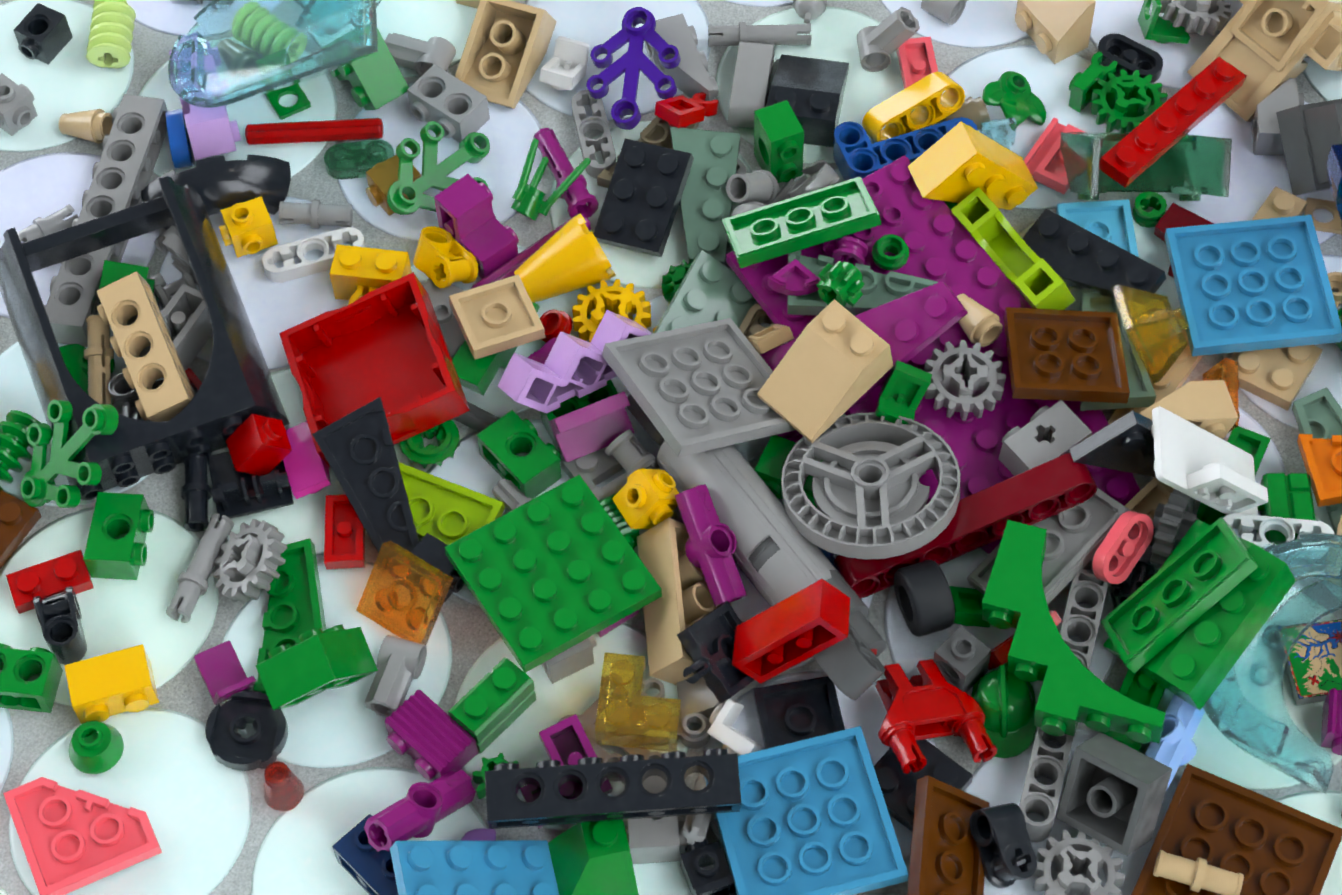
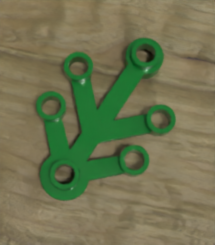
M428 122L420 131V137L423 141L422 176L414 182L413 160L420 154L421 149L416 140L405 138L396 147V154L399 158L398 181L394 182L387 192V203L390 209L400 215L413 214L419 208L436 212L434 197L423 193L430 188L443 191L459 180L447 177L450 173L466 162L475 164L484 159L490 151V142L487 136L478 132L469 133L459 143V150L437 165L438 142L444 137V129L438 122ZM428 130H432L436 137L431 136ZM404 146L410 148L412 154L407 153ZM479 177L473 178L478 183L483 182L488 187L484 179ZM402 193L406 194L409 200L406 199Z
M52 400L48 405L47 416L54 423L53 437L51 427L48 424L32 423L29 425L26 436L29 444L34 446L31 470L24 475L20 484L21 495L29 506L41 507L51 500L56 501L60 508H75L78 506L81 499L79 488L75 485H55L54 479L59 474L76 478L81 485H97L100 482L102 470L98 463H79L72 460L95 435H111L115 432L119 417L113 405L93 404L87 408L82 417L83 425L68 441V426L72 418L73 408L67 400ZM52 439L50 461L46 464L47 445Z

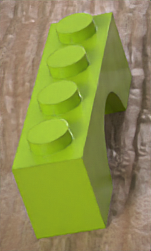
M979 187L950 210L1032 308L1065 310L1076 301L1065 282L1043 258H1040L1025 243L1001 211Z

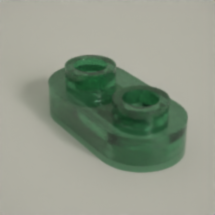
M379 139L339 143L331 146L325 152L324 162L327 173L335 179L367 177L366 171L372 169L377 163L384 162L393 157L395 154L390 143Z

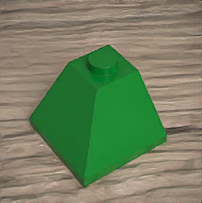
M623 820L576 823L548 842L559 895H639Z

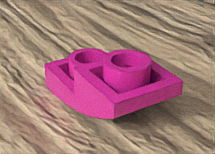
M307 421L287 429L286 433L292 451L283 459L295 498L299 499L308 494L317 493L324 487L331 485L329 466L316 451Z

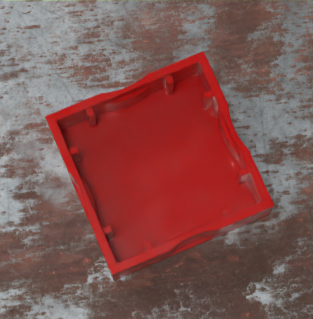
M414 272L366 293L345 307L327 311L279 333L292 375L298 382L302 392L303 410L311 435L379 397L382 399L394 445L470 411L429 294ZM312 435V439L317 453L330 467L323 452L321 451L314 436Z

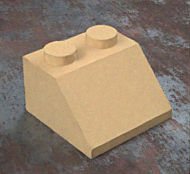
M1018 0L1015 22L1021 31L1026 32L1031 37L1038 50L1042 54H1046L1056 64L1088 48L1096 1Z

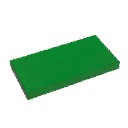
M861 177L846 180L722 220L725 233L740 268L882 225L879 212Z
M1221 517L1101 620L1100 623L1125 666L1133 673H1136L1259 566L1232 527Z

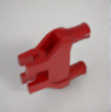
M933 659L919 661L916 667L921 675H913L910 680L899 663L884 666L886 679L878 680L875 687L887 714L877 735L882 744L892 748L901 764L903 773L909 774L911 770L913 773L918 772L927 764V759L922 754L916 740L951 735L959 736L967 745L975 763H980L981 760L987 762L997 754L998 750L993 745L984 727L985 714L978 702L966 692L948 683Z

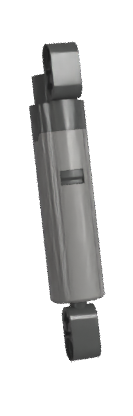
M629 394L627 398L630 406H627V409L648 435L660 445L658 455L656 456L657 466L660 470H665L673 477L679 493L706 484L720 523L727 525L736 536L737 546L732 554L735 563L770 607L820 579H824L851 598L848 637L812 657L843 694L852 700H857L885 672L884 666L877 657L887 648V642L868 621L869 608L818 546L799 533L790 521L784 505L734 445L678 458L632 395Z

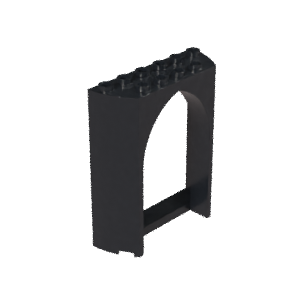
M165 176L159 178L163 196L25 243H21L15 227L6 230L3 234L5 242L0 248V292L47 424L51 427L52 437L54 423L47 416V408L52 400H67L72 405L73 414L69 421L67 441L83 425L82 417L84 411L93 404L99 403L92 399L77 384L68 371L32 272L174 224L211 318L213 328L212 357L205 379L196 395L170 421H143L118 414V426L113 434L95 435L72 461L98 463L102 470L100 482L97 485H81L76 478L66 476L69 485H75L79 488L82 500L95 499L98 492H104L116 486H131L137 483L141 477L152 473L164 474L170 472L177 464L183 463L184 457H188V454L200 453L210 456L216 450L228 448L226 440L251 414L282 420L284 426L290 424L203 200L190 185L180 186L174 184L172 177Z

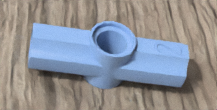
M1174 694L1166 709L1164 729L1160 743L1150 741L1145 755L1172 768L1166 791L1178 767L1187 764L1196 755L1197 747L1192 738L1208 707L1210 699H1208L1201 710H1198Z

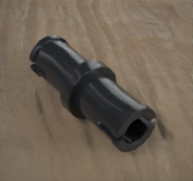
M192 453L183 459L185 484L181 487V498L185 500L184 528L188 531L200 532L204 531V528L206 529L209 524L208 500L211 498L212 493L211 487L208 485V457L204 454Z

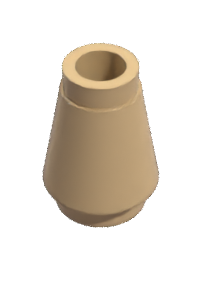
M102 109L69 114L64 113L59 119V130L62 134L100 144L103 142L105 135L110 134L113 126V117Z
M966 294L958 295L957 298L968 312L958 323L970 341L974 344L977 342L981 343L982 347L993 343L1003 329V325L999 322V316L969 298Z

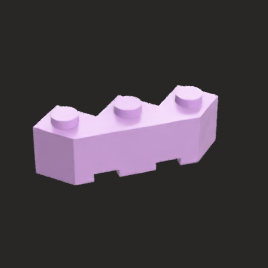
M210 41L169 50L195 160L237 151L235 142L242 140L237 121H229L226 105L232 104L228 84H220L217 69L222 68L223 63L219 47L212 48Z
M606 310L590 343L560 331L545 364L513 353L498 387L515 402L547 414L560 408L561 402L574 396L581 398L606 386V381L617 376L602 356L606 343L650 335L652 333L636 321Z

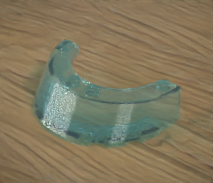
M1307 534L1300 535V539L1275 545L1273 542L1262 547V549L1288 565L1296 582L1203 708L1218 730L1241 750L1303 785L1326 794L1334 769L1332 757L1324 748L1306 737L1295 725L1287 710L1283 693L1285 666L1290 652L1298 639L1319 619L1342 609V535Z

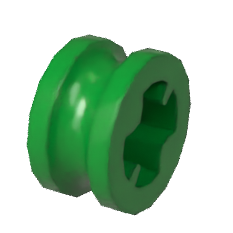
M1149 191L1139 194L1135 199L1132 212L1134 221L1142 227H1155L1165 214L1166 200L1156 192ZM1148 207H1153V208H1154L1153 210H1151L1150 213L1144 211V210H1147Z

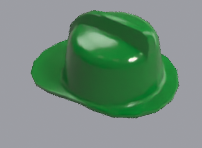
M999 665L997 670L985 674L974 684L971 697L978 702L985 714L984 727L993 745L998 750L994 757L1005 759L1020 755L1033 742L1036 732V726H1034L1036 699L1030 682L1023 681L1013 673H1009L1006 665Z

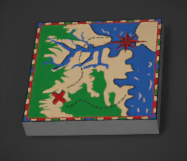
M1342 619L1277 628L1275 637L1296 705L1325 701L1329 689L1342 690Z

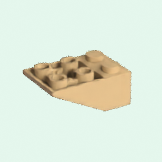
M1224 380L1189 381L1139 413L1152 420V409L1161 406L1221 439L1226 437L1238 420L1237 412Z

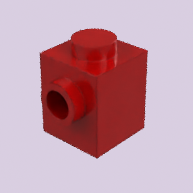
M251 414L226 440L235 470L260 476L269 474L292 451L283 421L257 414Z

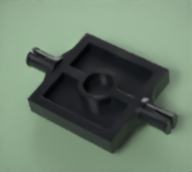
M728 601L677 634L686 653L694 662L683 671L684 677L694 673L686 681L694 684L703 677L706 685L714 693L719 703L731 698L754 681L753 678L732 665L736 626L743 623V621L739 619Z

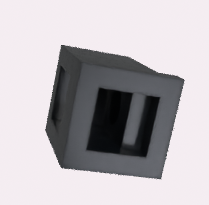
M704 839L703 842L695 841L693 845L689 844L686 846V853L680 854V867L691 895H731L736 890L733 875L719 841L709 844V841ZM714 864V867L711 870L705 871L701 869L703 867Z

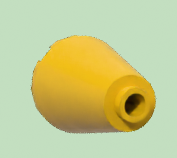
M581 213L569 220L514 271L515 275L519 274L532 302L536 303L585 288L589 285L598 284L601 280L608 281L616 276L593 232L588 230L585 224L586 221Z

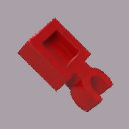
M704 92L696 93L689 99L679 95L657 101L654 115L668 122V125L671 127L687 128L691 124L704 121V116L716 115L719 100L706 101V93Z

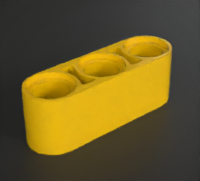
M931 73L871 108L863 117L862 127L869 137L875 142H879L934 125L961 108L965 100V91L945 73Z

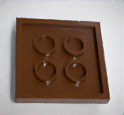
M1005 308L1003 319L1012 398L1127 404L1130 390L1117 312Z

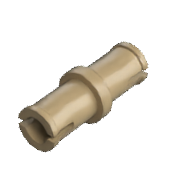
M1160 850L1158 853L1153 875L1156 877L1160 876L1189 885L1191 891L1199 892L1200 889L1221 895H1240L1244 880V874L1208 865L1206 859L1198 857L1194 861L1166 853L1163 850Z

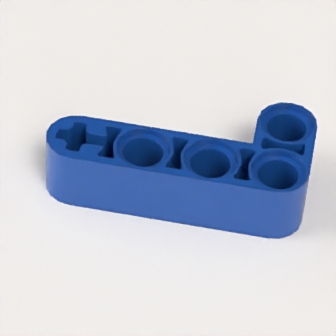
M959 117L872 144L865 129L860 124L851 121L843 122L834 131L833 159L844 181L856 177L863 179L904 155L912 163L960 121L977 131L978 129L972 120Z

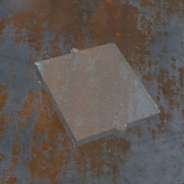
M897 599L872 601L876 625L874 628L887 642V648L881 653L882 662L934 656L935 650L948 639L947 629L921 637L913 635L906 623Z

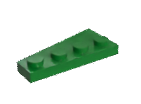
M310 538L286 544L287 549L280 555L286 562L277 567L276 571L280 576L278 579L272 580L270 583L271 589L267 591L269 602L267 612H264L262 627L264 629L262 648H259L257 664L269 659L268 652L276 647L285 644H291L292 647L300 643L298 636L315 628H321L322 632L326 630L315 545ZM258 674V680L254 684L253 691L266 694Z

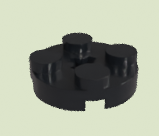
M242 691L231 695L232 699L226 701L222 706L219 703L214 707L207 719L205 734L217 762L239 771H250L257 768L266 769L275 763L277 756L282 752L286 744L288 724L281 709H272L267 694L257 691ZM247 723H252L256 733L249 738H242L241 734L237 733L238 729H245Z

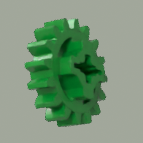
M1121 69L1119 77H1116L1111 72L1108 73L1106 81L1099 79L1096 89H1093L1091 114L1097 115L1096 124L1106 123L1107 133L1116 129L1119 131V138H1123L1126 132H1131L1167 101L1168 94L1161 93L1162 83L1152 84V75L1150 74L1145 78L1139 77V70H1135L1133 75H1127L1125 69Z

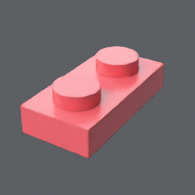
M931 36L908 39L896 49L904 89L927 75L938 72Z

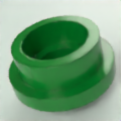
M884 235L873 245V261L882 269L897 270L902 268L908 261L909 248L905 241L897 235ZM892 252L896 256H888L885 253Z

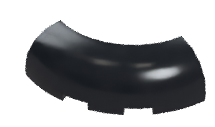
M224 155L195 161L196 167L180 173L173 169L155 179L141 191L143 202L163 196L159 178L168 176L172 177L174 184L180 186L188 184L194 188L201 196L209 216L221 213L220 210L231 207L236 203H243L258 197H262L268 213L275 215L279 210L280 201H285L291 181L290 163L278 158L260 155H247V160L225 161ZM171 225L163 227V229L168 230Z

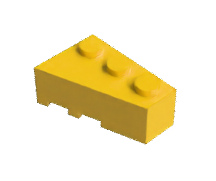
M962 121L908 166L922 197L926 199L960 203L979 187L997 208L1012 210L1017 205L1022 204L1030 194L1038 189L1021 156Z

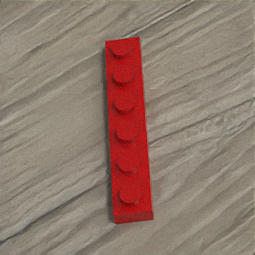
M1221 57L1216 58L1100 158L1097 168L1126 188L1243 85L1247 75Z

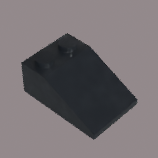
M781 54L771 83L767 106L786 100L789 102L804 130V144L833 147L834 131L839 123L849 63Z

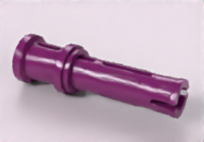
M542 128L535 133L533 139L539 140L538 148L542 156L549 159L547 165L555 177L557 189L572 173L574 168L553 129ZM582 174L560 197L565 199L568 205L567 212L571 218L578 213H583L589 218L597 211L599 206L596 197L589 194L586 188L587 181Z

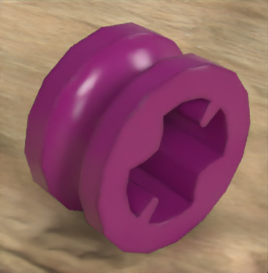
M841 237L836 240V250L833 251L832 258H834V263L841 261V263L848 262L854 266L856 263L864 265V257L867 255L868 247L857 238Z

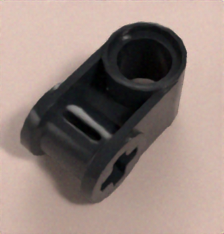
M66 587L65 592L43 599L40 596L33 597L43 637L50 651L55 654L58 662L67 665L80 661L85 656L87 644L81 623V610L73 587Z
M1008 803L975 810L970 817V830L976 841L986 879L997 888H1006L1014 884L1016 880H1025L1031 877L1037 868V857L1033 851L1026 829L1025 816L1020 807L1015 803ZM1023 859L1026 860L1024 864L1017 866V862ZM1003 865L1004 868L997 871L994 870L995 867Z

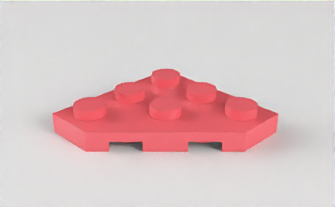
M44 777L3 793L40 895H66L162 853L145 811L133 807L128 809L110 803L109 799L80 789L75 791L60 786L56 781Z

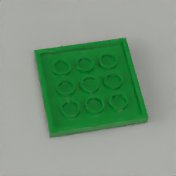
M580 474L444 547L446 556L524 673L662 597L661 587Z

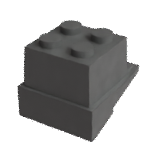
M1342 99L1299 105L1276 112L1292 194L1297 196L1342 187Z

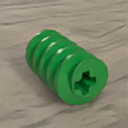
M11 410L6 415V421L0 422V480L8 484L14 481L8 472L9 469L18 473L23 470L22 465L18 462V458L28 462L32 460V455L27 448L33 449L34 446L30 445L27 440V429L32 423H41L31 415L18 410Z

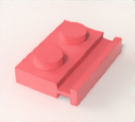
M1054 117L1027 154L1024 162L1034 181L1065 195L1097 149L1099 138L1070 124L1064 126L1058 123L1059 119Z

